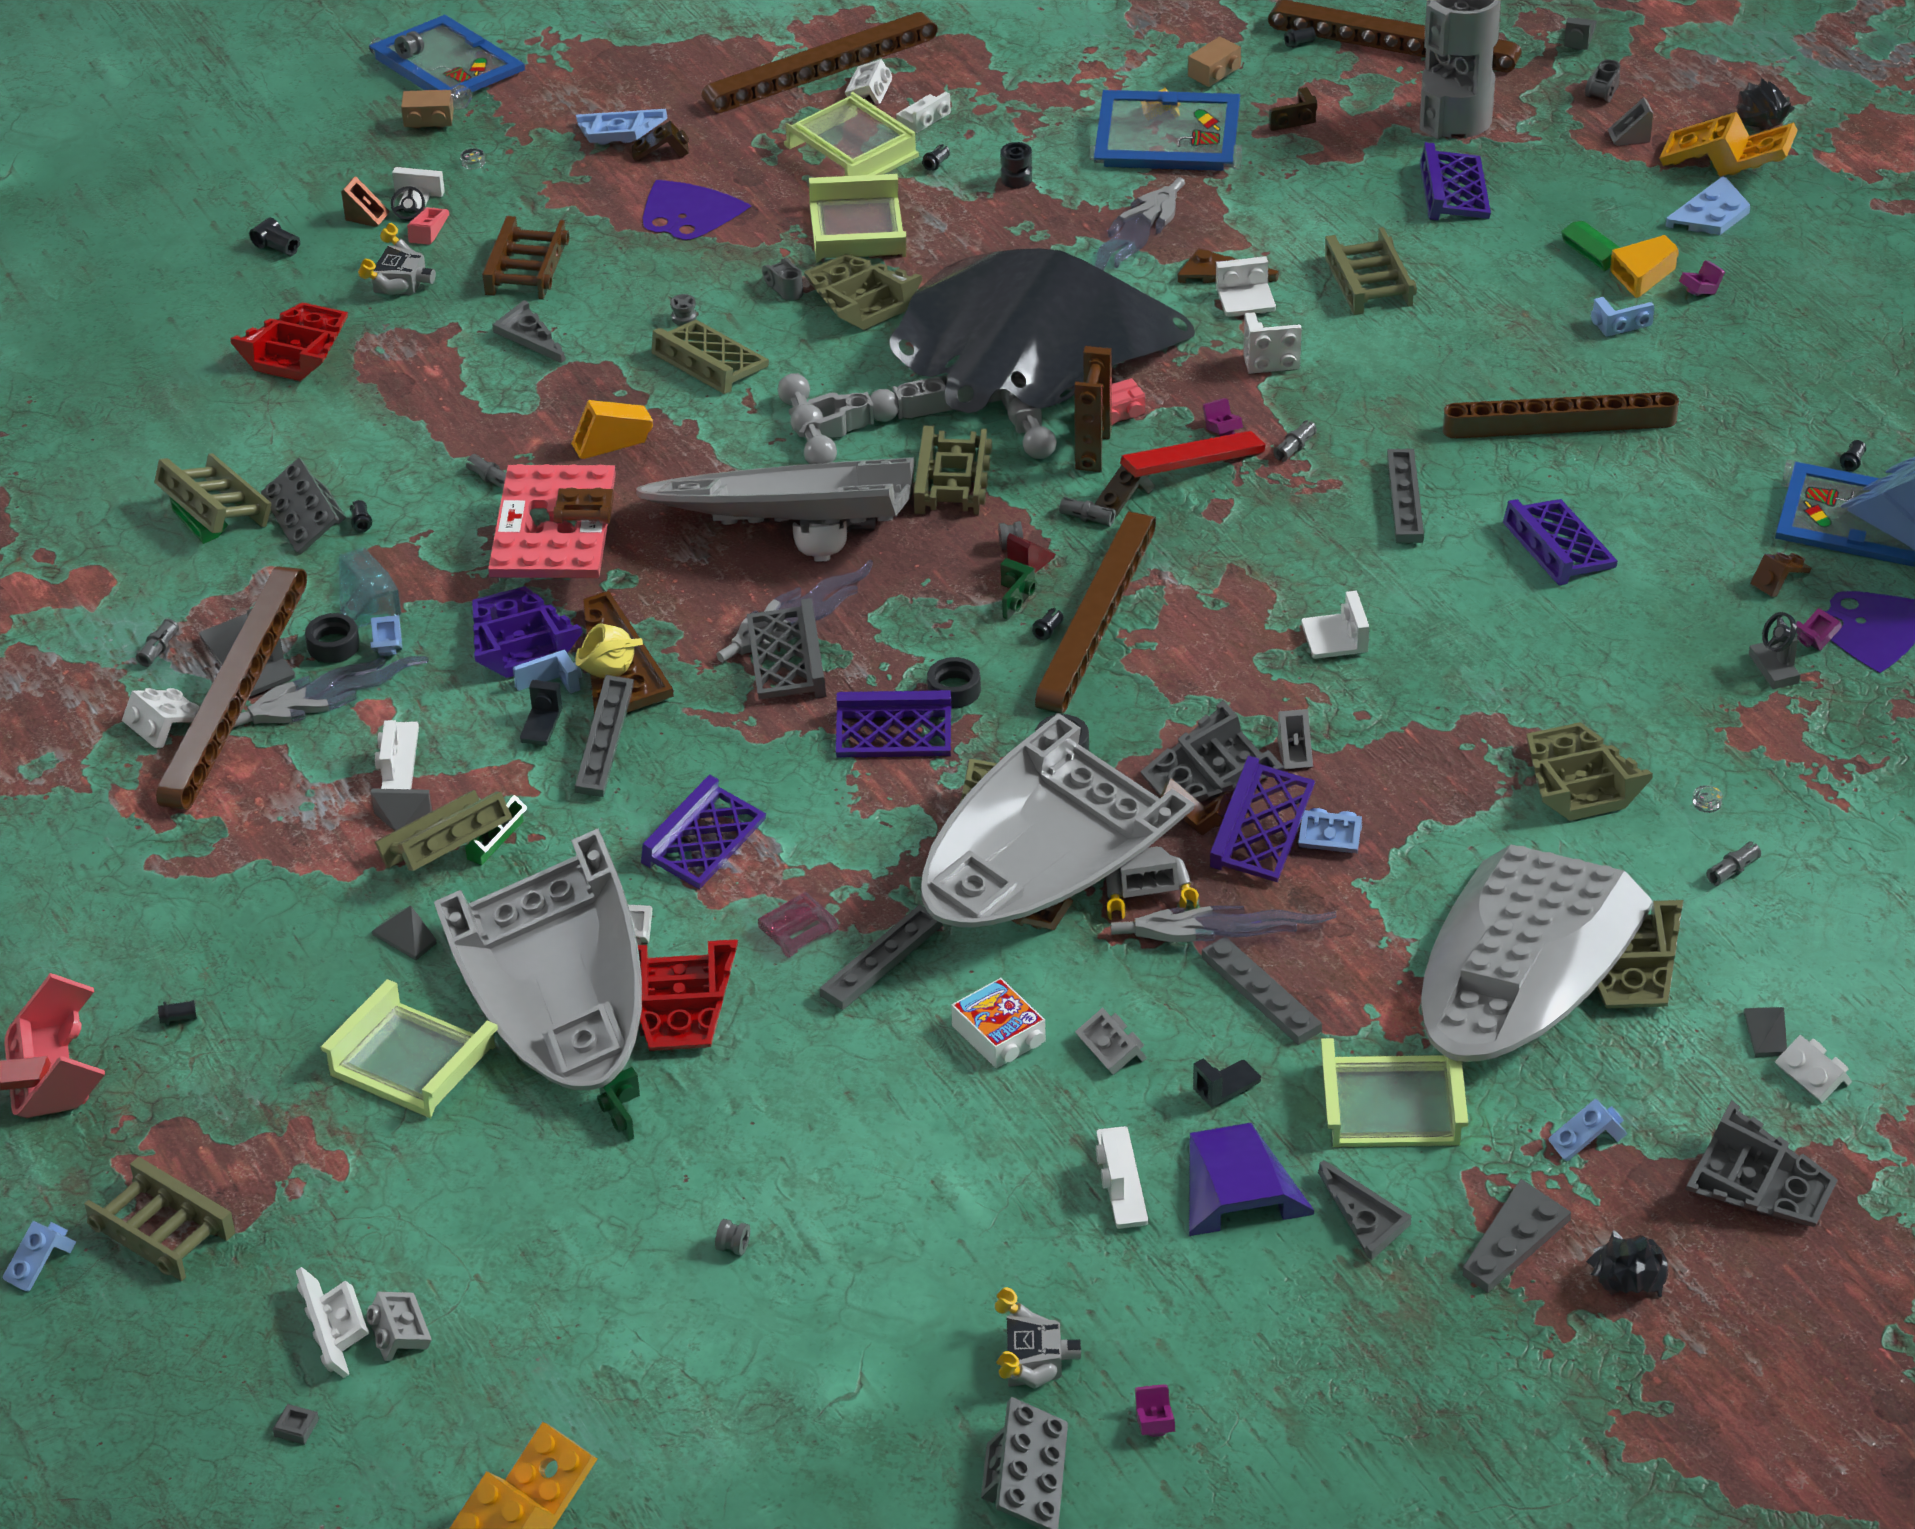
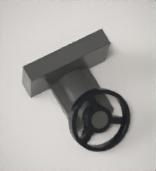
M1778 612L1772 615L1763 628V643L1750 645L1749 647L1750 657L1772 689L1798 684L1800 681V674L1794 666L1798 643L1795 637L1796 621L1790 614L1785 612ZM1783 616L1789 619L1791 628L1784 623ZM1777 619V626L1773 630V637L1768 641L1769 629Z

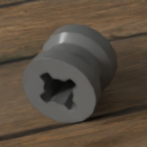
M411 31L406 36L401 35L397 37L394 47L401 58L408 59L413 55L423 52L424 42L417 32Z
M680 294L671 299L670 307L673 310L671 318L675 324L684 325L697 319V313L694 309L696 301L693 296Z
M1021 521L1014 522L1013 525L998 524L1001 550H1007V537L1009 533L1023 538Z
M723 1218L716 1233V1250L725 1251L729 1249L734 1254L742 1256L749 1243L750 1225L746 1223L736 1225L731 1220Z

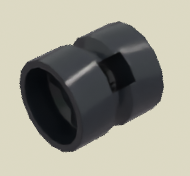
M1012 142L1004 145L1000 150L1002 184L1013 189L1024 188L1030 185L1032 182L1031 147L1022 142Z

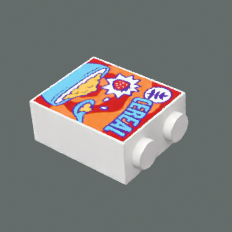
M1002 978L951 1005L952 1026L996 1069L1007 1062H1012L1018 1056L1037 1048L1046 1041L1045 1019Z

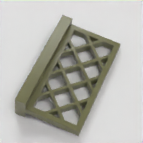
M693 320L668 332L662 328L653 330L652 354L723 394L732 391L733 382L762 370L769 365V359L698 320Z

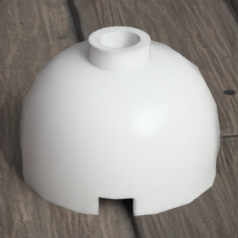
M839 519V523L823 524V520H800L799 526L794 522L793 536L799 551L807 556H814V561L830 560V555L838 553L845 545L847 539L846 519Z

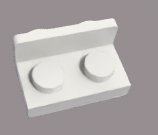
M882 59L858 66L845 91L846 96L849 97L850 93L854 92L860 97L865 98L870 94L876 105L880 104L892 80L890 69L885 66Z
M944 92L937 97L929 94L897 113L896 120L918 133L951 113L950 94Z

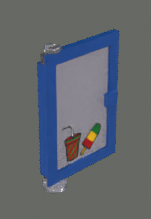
M447 15L440 16L386 39L376 37L372 40L371 45H369L370 52L375 55L376 60L423 90H451L453 107L458 110H462L470 104L472 92L525 70L523 62ZM415 31L423 39L424 50L421 54L403 59L395 50V39Z
M1103 90L1096 145H1090V160H1094V163H1104V167L1224 171V167H1230L1234 170H1241L1242 145H1236L1240 94Z
M1787 459L1781 486L1788 487L1775 539L1915 567V550L1848 512L1847 509L1849 507L1841 508V505L1846 501L1863 493L1870 492L1871 490H1863V488L1880 478Z

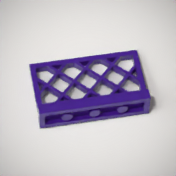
M1425 142L1419 163L1429 220L1439 221L1440 214L1489 219L1491 210L1481 157L1436 151L1434 143ZM1464 163L1474 164L1475 166L1469 167ZM1457 167L1463 172L1459 173L1456 170H1454V168ZM1446 173L1452 178L1449 179L1445 177L1443 174ZM1468 176H1471V177L1474 178L1476 181L1473 182L1472 180L1468 179L1467 177H1468ZM1457 182H1460V183L1464 184L1465 186H1464V187H1461L1460 185H1458V184H1456V183H1457ZM1449 187L1450 189H1452V190L1455 191V192L1451 193V192H1449L1448 190H1446L1445 188ZM1473 190V191H1475L1476 193H1478L1479 195L1475 196L1474 194H1472V193L1469 192V191ZM1460 196H1463V197L1466 198L1468 201L1465 202V201H1463L1462 199H1460L1459 197H1460ZM1452 202L1457 206L1447 205V203ZM1475 204L1481 209L1474 208L1472 205Z
M1518 499L1508 501L1503 524L1558 585L1568 584L1570 576L1617 567L1618 560L1562 499L1522 505ZM1558 509L1561 514L1551 512L1550 510ZM1532 514H1533V515H1536V516H1539V517H1541V518H1540V519L1535 518V517L1532 516ZM1544 518L1558 522L1559 524H1554L1545 521ZM1565 524L1574 527L1576 530L1564 527L1562 525ZM1546 530L1551 531V532H1555V533H1554V534H1550V533H1548ZM1558 534L1571 537L1573 540L1560 537ZM1577 540L1584 541V542L1589 543L1591 546L1586 545V544H1583V543H1579V542H1576V541H1577ZM1560 546H1564V547H1567V548H1569V549H1568V550H1565V549H1562ZM1572 550L1586 553L1587 556L1572 552ZM1591 555L1602 558L1603 560L1591 558ZM1574 561H1575V562L1582 563V564H1579V565H1573V564H1574Z
M951 690L837 692L836 758L951 756ZM907 717L917 719L908 727L900 721V719ZM931 717H945V720L938 726H935L928 719ZM843 718H857L860 721L850 728L843 722ZM874 718L888 719V721L880 727L874 724L871 720ZM922 724L931 730L923 738L914 732ZM866 725L874 732L864 739L857 731ZM893 725L902 730L895 738H892L885 732ZM937 735L945 741V746H932L928 742ZM879 736L888 742L883 747H874L871 744ZM907 736L916 741L911 747H904L899 742ZM850 737L859 742L854 748H842V743Z
M1248 756L1211 849L1210 867L1222 870V867L1225 866L1278 883L1315 786V780L1259 764V758ZM1262 775L1275 778L1278 785L1264 790L1260 783ZM1299 785L1306 789L1304 794L1292 799L1287 788ZM1282 790L1287 801L1273 806L1268 796ZM1263 798L1269 809L1254 814L1250 807L1251 803ZM1291 807L1296 816L1294 819L1283 823L1277 812ZM1273 815L1278 825L1264 831L1258 820ZM1254 823L1259 834L1245 839L1241 832L1242 827ZM1282 831L1286 842L1273 847L1268 837ZM1263 839L1269 850L1255 855L1249 845ZM1243 847L1250 857L1243 861L1231 859L1232 853ZM1273 856L1277 863L1275 871L1262 868L1258 861Z
M709 774L642 844L641 863L649 868L656 864L700 890L766 819V813L718 786L719 779ZM720 798L727 802L730 808L715 809L714 803ZM748 814L754 819L751 822L739 823L737 815ZM732 816L734 823L719 825L717 817ZM712 817L714 825L698 826L697 821L700 818ZM736 831L737 837L735 839L722 840L721 832ZM716 833L717 841L702 842L700 834ZM695 835L697 843L682 844L681 838L683 836ZM720 849L721 854L719 857L706 858L704 850ZM699 851L701 858L685 860L684 852ZM679 852L680 860L669 861L663 856L666 853ZM703 866L704 869L700 877L688 872L689 867Z

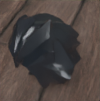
M1762 77L1758 85L1749 82L1745 90L1739 92L1738 104L1736 106L1737 113L1744 126L1766 129L1782 124L1788 114L1795 109V107L1791 106L1790 96L1785 98L1779 88L1770 81L1767 83Z
M1613 1230L1609 1242L1594 1248V1254L1586 1261L1594 1268L1590 1275L1597 1276L1598 1282L1612 1295L1619 1293V1291L1627 1294L1630 1291L1639 1293L1644 1290L1647 1293L1657 1292L1658 1297H1662L1663 1285L1668 1277V1260L1662 1249L1653 1239L1648 1240L1642 1235L1623 1239Z

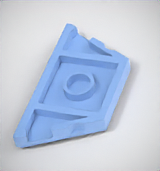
M666 109L576 115L577 125L590 143L598 142V144L602 145L613 141L633 142L668 118Z
M1722 176L1666 218L1665 226L1673 228L1674 224L1689 225L1688 231H1702L1721 235L1749 214L1750 204L1731 182Z

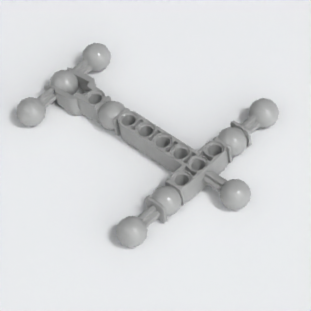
M1017 371L1012 373V383L1018 388H1023L1026 385L1025 376ZM790 373L784 376L779 381L777 388L779 398L787 405L793 406L789 409L792 429L799 437H806L807 439L804 447V457L809 464L834 462L837 456V447L829 437L845 436L847 431L862 428L868 424H874V419L878 422H887L896 415L899 419H902L903 417L913 418L954 410L947 404L945 399L948 375L908 382L898 387L893 386V392L888 389H879L870 396L868 392L838 395L832 392L810 399L808 402L810 385L808 380L799 373ZM969 385L960 388L957 394L958 400L964 403L972 400L974 395L973 389ZM995 390L988 403L1002 400L1008 411L1009 420L1015 425L1016 432H1026L1023 438L1024 451L1034 459H1044L1050 456L1055 450L1056 438L1050 429L1042 426L1041 409L1023 403L1008 390Z

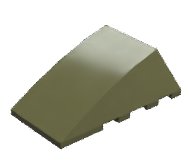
M848 254L841 255L804 272L807 280L836 315L862 330L905 312L910 300L923 280L922 275L915 273L911 277L906 274L905 270L897 269L895 272L887 269V265L880 263L872 266L870 260Z
M1581 722L1526 734L1542 802L1570 821L1625 809L1653 778L1652 772L1647 769L1640 770L1637 768L1638 763L1630 757L1625 759L1620 756L1618 748L1613 745L1606 746L1603 744V738Z
M1684 900L1653 901L1651 914L1647 915L1625 952L1597 985V990L1605 1008L1668 1006Z

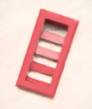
M426 207L407 225L409 242L430 245L448 218L449 210Z

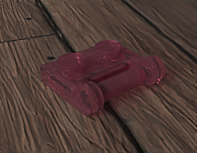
M807 892L800 894L758 918V927L778 944L785 956L789 958L797 954L799 948L825 933L831 934L839 929L835 917ZM817 920L820 922L793 939L789 937Z

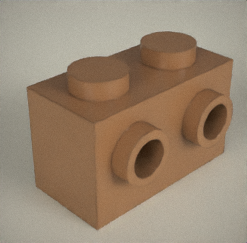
M1220 36L1188 56V77L1208 87L1241 67V47Z
M451 90L403 91L401 110L404 127L421 128L436 126L441 128L452 126L454 108Z

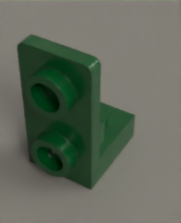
M1005 558L1000 564L1001 585L1010 588V590L1002 598L1003 618L1008 620L1015 612L1020 610L1022 603L1034 594L1037 582L1035 580V568Z
M633 1067L621 1071L610 1083L599 1088L600 1094L597 1095V1101L601 1110L604 1113L608 1112L610 1114L615 1130L618 1133L622 1131L628 1141L634 1139L633 1121L622 1103L629 1102L640 1096L638 1074Z

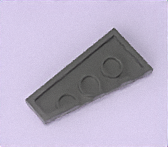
M1520 1179L1463 1266L1462 1276L1488 1293L1571 1220V1211Z

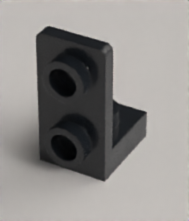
M532 680L529 686L532 709L521 732L520 742L546 746L563 709L560 683Z
M1204 1058L1193 1063V1090L1211 1108L1261 1082V1075L1245 1060H1240L1221 1071L1216 1067H1212Z

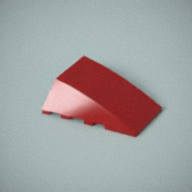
M302 302L280 313L279 319L270 318L264 321L263 327L259 329L252 327L246 330L245 336L240 338V336L236 335L230 338L231 344L254 371L301 381L324 362L348 318V312Z
M738 939L708 941L707 955L649 958L647 945H638L642 977L640 1023L649 1051L707 1048L712 1046L738 946Z

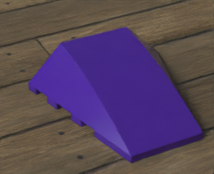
M526 586L472 600L475 662L505 678L514 676L513 667L562 650L568 653L583 633L582 627L578 624L572 625L567 616L558 615L556 608L552 605L546 606L544 600Z
M1252 1123L1190 1133L1189 1236L1220 1231L1221 1214L1263 1206L1278 1204L1283 1220L1314 1215V1209Z

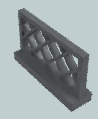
M812 598L801 599L802 606L747 614L758 700L815 692V698L827 697ZM798 617V620L791 626L783 623L786 618ZM767 622L769 625L764 630L755 627L753 623ZM776 627L785 631L779 638L770 634ZM791 635L800 639L794 646L785 642ZM764 639L773 643L766 650L757 646ZM779 647L788 651L782 658L773 654ZM794 655L803 659L797 666L788 662ZM766 659L775 663L769 670L760 666ZM782 667L791 671L785 678L775 674ZM797 675L807 679V683L794 684L791 681ZM769 679L778 683L772 688L763 689L762 687Z

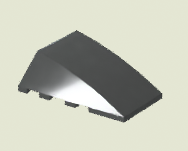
M1222 700L1216 705V711L1210 716H1203L1198 721V726L1189 734L1185 732L1178 738L1179 743L1172 749L1167 748L1141 771V775L1159 796H1161L1166 782L1173 779L1198 802H1203L1235 790L1248 756L1259 758V764L1281 771H1285V769L1269 750L1261 753L1241 731L1238 715ZM1262 775L1261 780L1267 778L1268 776Z
M1731 1100L1685 1190L1758 1214L1815 1227L1838 1179L1806 1155H1797L1788 1148L1790 1143L1780 1136L1777 1139L1762 1128L1764 1125L1754 1116L1749 1119L1739 1111L1740 1106Z

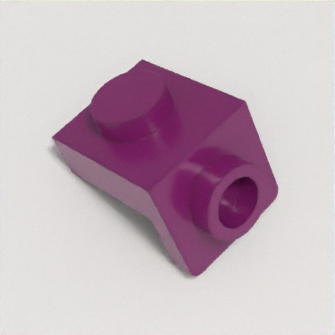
M1705 260L1699 273L1683 272L1679 282L1687 287L1686 290L1696 296L1716 294L1725 271L1714 263Z
M1222 398L1203 404L1207 430L1217 433L1219 436L1234 434L1236 429L1243 428L1242 418L1231 414L1228 399Z
M1818 608L1804 624L1799 621L1796 622V632L1798 634L1796 637L1804 646L1808 648L1813 646L1821 651L1842 628L1839 620Z
M1161 1384L1136 1387V1418L1141 1434L1160 1437L1168 1432H1176L1175 1419L1170 1407L1168 1386Z

